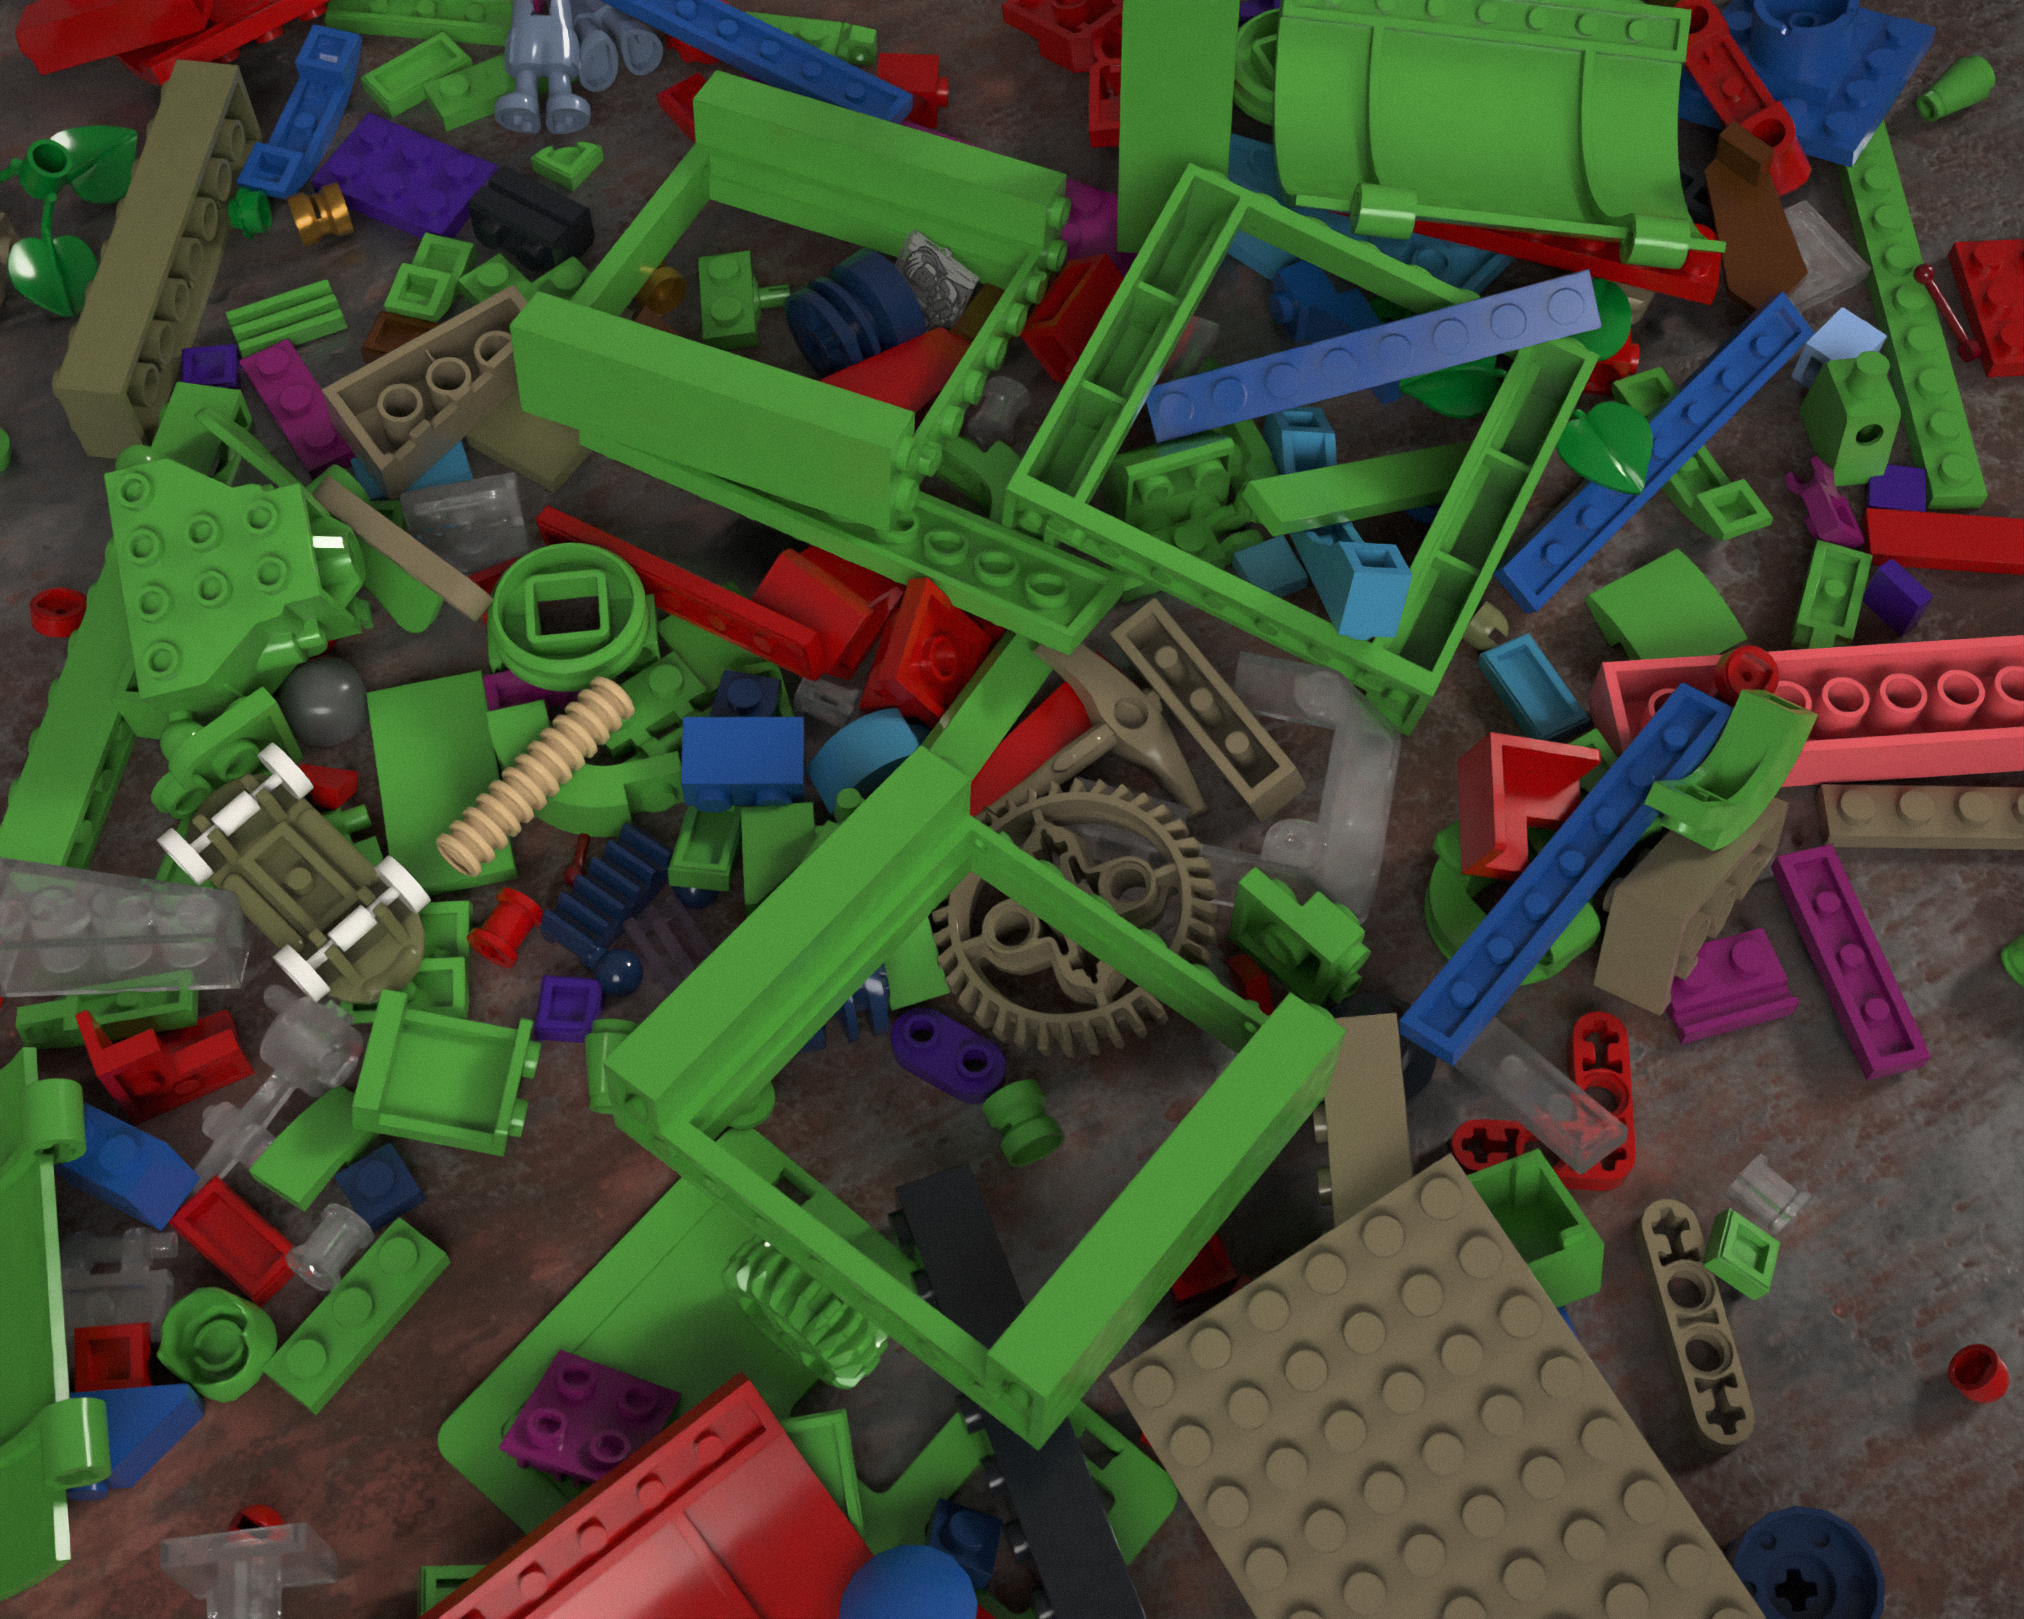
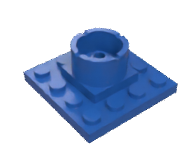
M1731 0L1722 13V16L1728 23L1730 35L1775 102L1780 100L1792 118L1796 128V137L1804 153L1848 167L1854 165L1933 44L1935 27L1918 23L1908 18H1898L1867 10L1859 6L1860 0ZM1683 68L1680 77L1678 118L1724 131L1725 129Z

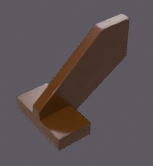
M1732 121L1719 135L1715 159L1705 169L1703 179L1714 232L1719 241H1726L1725 253H1721L1720 264L1727 297L1750 314H1753L1770 296L1783 291L1790 298L1806 281L1808 271L1770 175L1775 149Z

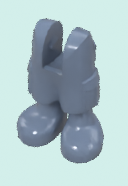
M513 0L511 29L508 31L504 43V69L507 74L516 80L514 92L502 95L497 99L494 105L495 120L502 127L524 134L538 133L541 129L538 79L545 76L548 78L549 91L546 103L547 129L553 134H567L585 128L590 122L591 107L584 98L572 94L570 83L581 71L580 43L573 29L570 0H551L549 15H535L532 0Z
M544 0L549 9L551 0ZM570 0L573 29L580 43L581 71L576 78L588 91L599 92L611 86L618 72V54L630 72L635 75H646L659 66L664 52L663 45L650 27L639 21L629 19L628 14L600 0Z

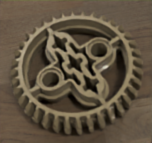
M1075 778L1070 791L1065 793L1062 792L1059 784L1051 781L1048 796L1039 798L1035 790L1028 787L1026 793L1028 802L1021 806H1017L1016 802L1006 798L1005 809L1007 813L1001 818H998L996 814L986 811V822L996 833L1000 834L1004 831L1017 847L1024 844L1022 850L1036 860H1046L1052 864L1054 862L1052 854L1056 852L1061 863L1058 866L1059 870L1067 881L1087 894H1096L1105 899L1113 907L1116 914L1138 929L1149 930L1156 926L1163 917L1169 897L1179 894V925L1170 950L1190 964H1199L1204 967L1209 966L1210 955L1202 946L1216 944V931L1209 924L1218 921L1219 918L1217 905L1210 902L1217 898L1216 896L1218 895L1214 881L1207 879L1211 876L1212 869L1208 859L1200 857L1203 851L1199 841L1194 837L1187 838L1189 835L1187 825L1180 819L1172 821L1171 811L1164 804L1153 809L1154 804L1151 797L1144 792L1132 800L1130 789L1122 783L1110 795L1106 782L1100 779L1097 780L1092 790L1087 792L1083 782ZM1079 824H1100L1130 831L1144 838L1155 847L1168 865L1157 868L1141 858L1125 856L1096 866L1092 853L1084 839L1064 827ZM972 871L940 903V906L944 908L932 912V921L937 929H940V931L932 936L937 950L943 952L937 957V963L944 970L945 974H949L946 977L948 988L953 994H960L958 1003L966 1013L975 1012L974 1019L981 1028L987 1029L993 1026V1033L1001 1041L1006 1042L1014 1035V1042L1018 1048L1027 1052L1037 1040L1038 1049L1041 1054L1048 1057L1052 1055L1060 1042L1065 1055L1074 1059L1079 1050V1044L1082 1042L1086 1043L1092 1055L1099 1056L1102 1048V1039L1110 1037L1115 1048L1123 1049L1125 1045V1039L1122 1035L1125 1031L1133 1029L1136 1036L1145 1039L1147 1029L1143 1022L1151 1016L1156 1022L1166 1025L1168 1017L1163 1009L1165 1003L1140 986L1120 998L1125 992L1129 980L1127 977L1048 924L1059 945L1065 949L1069 948V953L1063 955L1055 939L1049 937L1040 921L1042 919L1011 898L991 908L984 918L981 935L972 938L971 925L974 910L981 891L986 884L985 880ZM1082 879H1086L1089 886L1085 883L1080 884V881ZM1133 887L1145 888L1142 896L1134 902H1119L1121 895L1126 890ZM1023 929L1029 930V934L1024 942L1016 946H1005L1006 940L1012 933ZM1090 957H1093L1099 972L1096 974L1098 979L1096 984L1093 983L1089 976ZM992 964L1002 972L1022 976L1053 967L1057 982L1069 999L1077 1004L1096 1009L1071 1014L1042 1013L1026 1009L1002 995L986 978L981 968Z

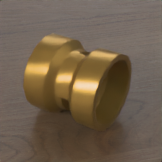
M338 182L322 186L319 193L308 196L300 192L286 196L304 247L319 243L325 235L333 233L341 237L355 232ZM319 212L321 218L317 219L315 213Z
M664 258L636 294L635 301L639 308L646 306L658 317H661L682 303L687 293L688 286L686 280L674 268L666 267Z

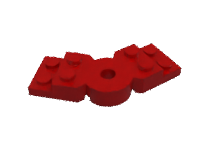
M1008 0L1002 4L1004 22L1037 38L1040 56L1073 73L1089 72V137L1091 148L1119 147L1123 0Z

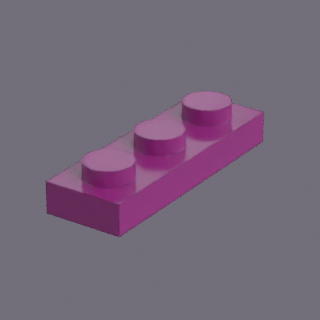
M289 339L239 361L245 377L311 481L315 480L333 464L343 469L352 466L351 459L356 458V456L332 425L322 390Z

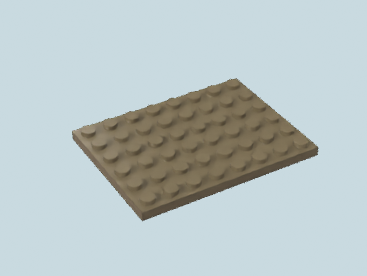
M1451 1153L1108 1375L1257 1619H1767Z

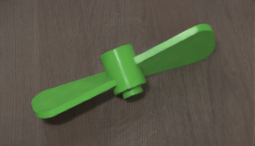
M205 407L194 414L195 418L205 428L278 487L281 488L300 483L312 494L326 475H328L372 507L370 498L363 487L342 467L333 464L309 485H306L254 436L231 419ZM356 536L365 563L366 578L363 581V585L400 627L411 633L424 631L436 620L444 600Z

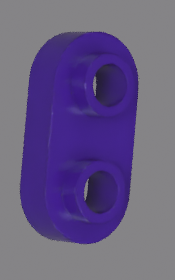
M929 1008L911 1009L903 1013L895 1021L891 1031L892 1054L896 1062L906 1071L968 1104H982L992 1094L1004 1087L1006 1060L1001 1049L992 1041L938 1011ZM918 1030H927L933 1035L926 1042H916L911 1038V1035ZM978 1059L983 1061L986 1067L979 1072H970L964 1067V1064L969 1060Z

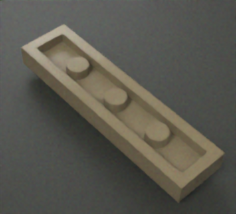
M1821 784L1815 794L1823 846L1833 844V847L2024 850V787Z

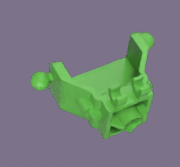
M134 444L124 448L116 458L115 471L104 473L140 700L168 717L169 725L165 727L160 737V748L168 761L180 744L221 716L226 708L235 700L248 697L262 686L272 695L299 663L306 662L308 657L320 655L327 650L328 641L362 633L361 625L365 629L373 628L370 603L356 596V593L363 586V581H365L366 570L362 551L353 529L332 516L300 483L277 489L271 484L260 486L259 484L251 483L233 488L169 458L162 459L156 450L143 444Z

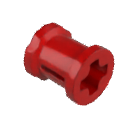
M503 887L496 894L495 899L498 904L480 928H472L466 939L476 952L500 967L512 968L518 960L516 951L533 927L538 928L541 925L543 911L536 902L525 894L508 887Z

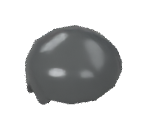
M326 655L308 659L306 662L299 663L276 690L277 696L275 700L288 726L297 736L298 740L308 746L336 745L353 738L368 723L369 710L366 692L369 691L357 670L347 661Z

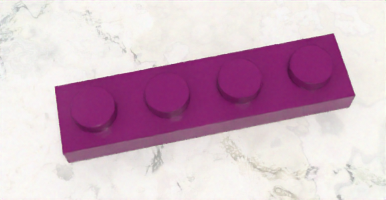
M1833 844L1777 856L1770 868L1866 1081L1924 1067L1931 1058L1929 1050Z

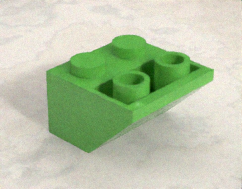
M1206 430L1118 453L1101 481L1100 491L1113 517L1146 533L1189 519L1192 520L1203 516L1206 518L1216 508L1224 505L1227 506L1235 444L1231 437Z

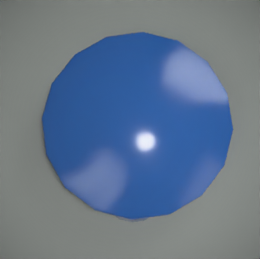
M900 1545L876 1554L855 1572L842 1595L839 1619H976L978 1602L970 1576L952 1556L927 1545Z

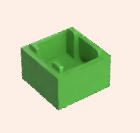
M1539 1148L1467 1175L1556 1308L1600 1292L1604 1242Z

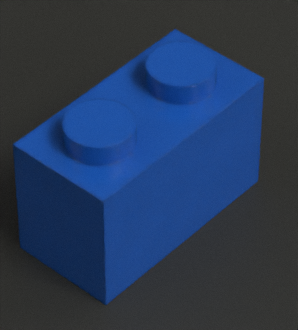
M683 717L681 786L685 806H695L700 811L718 813L729 810L731 806L805 803L804 717Z
M83 1102L87 1151L76 1160L54 1164V1171L69 1185L161 1232L200 1180V1177L166 1142Z

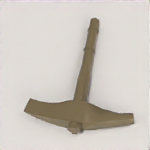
M1041 643L1036 647L1033 653L1053 668L1072 687L1083 703L1092 727L1051 756L1024 781L989 806H983L982 811L974 816V818L990 827L986 822V811L996 814L998 818H1001L1007 813L1005 809L1006 798L1016 802L1017 806H1021L1028 802L1026 799L1028 787L1035 790L1039 798L1048 793L1051 781L1059 784V786L1064 784L1109 750H1112L1116 755L1143 770L1163 786L1175 798L1188 820L1198 817L1209 809L1171 729L1160 714L1163 711L1160 702L1161 697L1154 689L1151 691L1145 688L1141 691L1125 675L1081 643L1070 656L1048 648Z

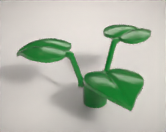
M105 125L66 129L57 133L51 139H40L33 142L28 148L24 161L14 158L7 168L0 171V184L14 175H18L20 184L27 194L33 198L43 200L40 228L41 239L30 237L16 242L7 257L6 266L13 286L32 303L63 317H76L82 313L85 305L86 286L90 280L95 279L98 264L93 252L82 239L72 235H63L52 239L51 226L54 204L63 186L69 183L77 196L91 203L111 204L124 198L132 180L131 170L136 159L138 135L135 129Z
M1597 278L1592 279L1602 327L1567 337L1579 341L1587 350L1600 355L1598 361H1604L1615 355L1627 341L1631 329L1632 314L1629 300L1624 291L1613 281ZM1497 355L1402 379L1399 382V392L1415 398L1441 415L1451 418L1469 419L1480 416L1490 409L1500 389L1499 382L1502 385L1507 372L1502 369H1494ZM1617 402L1597 404L1590 410L1588 415L1581 409H1575L1556 444V450L1564 464L1583 478L1607 489L1631 495H1641L1643 492L1653 447V435L1646 418L1631 406Z

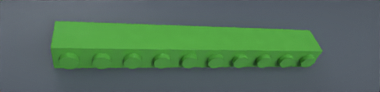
M177 382L169 403L166 402L161 407L159 428L152 446L149 447L156 450L162 459L169 458L231 487L242 457L205 428L195 418L194 414L203 407L231 419L251 434L254 422L241 390ZM114 536L108 540L105 550L106 562L98 582L92 583L88 590L87 610L79 629H75L69 638L68 658L60 677L53 680L48 694L49 705L41 726L36 727L30 736L28 745L29 756L22 774L14 779L9 789V806L0 827V879L8 889L77 899L137 739V735L110 700L132 651Z

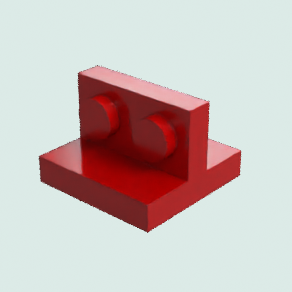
M928 577L909 579L900 608L891 609L858 709L865 715L884 709L898 708L903 718L918 717L933 730L986 659L992 638L965 612L953 606L950 598Z

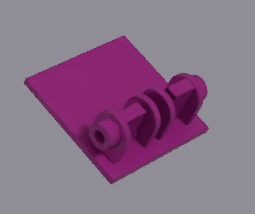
M559 1350L501 1442L499 1450L507 1452L510 1457L516 1458L519 1468L527 1469L531 1467L554 1475V1479L557 1482L564 1483L568 1476L574 1477L573 1487L582 1490L587 1482L593 1485L662 1432L679 1403L682 1393Z

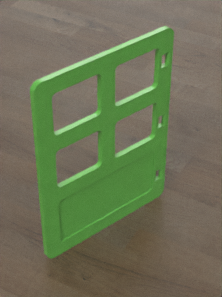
M732 1128L716 1141L717 1144L774 1187L779 1184L780 1179L784 1176L810 1198L801 1206L804 1210L914 1292L909 1273L918 1270L916 1263L902 1251H899L896 1246L759 1132L752 1128ZM681 1177L443 1423L438 1433V1447L446 1461L526 1535L589 1488L591 1483L588 1482L582 1490L574 1488V1477L568 1476L564 1483L555 1481L554 1475L531 1467L527 1469L519 1468L516 1458L510 1457L507 1452L499 1450L501 1442L559 1350L682 1393L681 1399L664 1429L740 1371L751 1381L777 1420L792 1418L795 1409L822 1380L817 1376L812 1377L805 1369L796 1365L782 1352H778L775 1346L766 1338L760 1336V1332L745 1320L741 1311L733 1306L731 1298L725 1294L721 1273L729 1265L731 1256L742 1244L750 1241L756 1233ZM1079 1400L1068 1414L1077 1440L1082 1437L1083 1431L1087 1429L1118 1455L1102 1470L1083 1454L1093 1481L1108 1492L1113 1499L1114 1505L1107 1513V1517L1128 1568L1172 1514L1177 1502V1487L1164 1469ZM958 1411L887 1492L875 1493L857 1478L866 1545L874 1556L900 1545H924L925 1532L929 1524L930 1515L938 1498L950 1501L979 1468L978 1459L987 1456L979 1432L968 1435ZM973 1587L978 1604L996 1619H1035L1031 1606L1024 1613L1014 1614L985 1589L982 1591Z

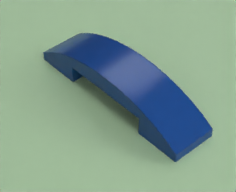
M313 24L295 60V66L300 77L268 143H255L236 182L239 188H250L251 191L262 190L266 195L287 200L286 196L295 194L312 176L331 144L346 109L362 46L360 34Z

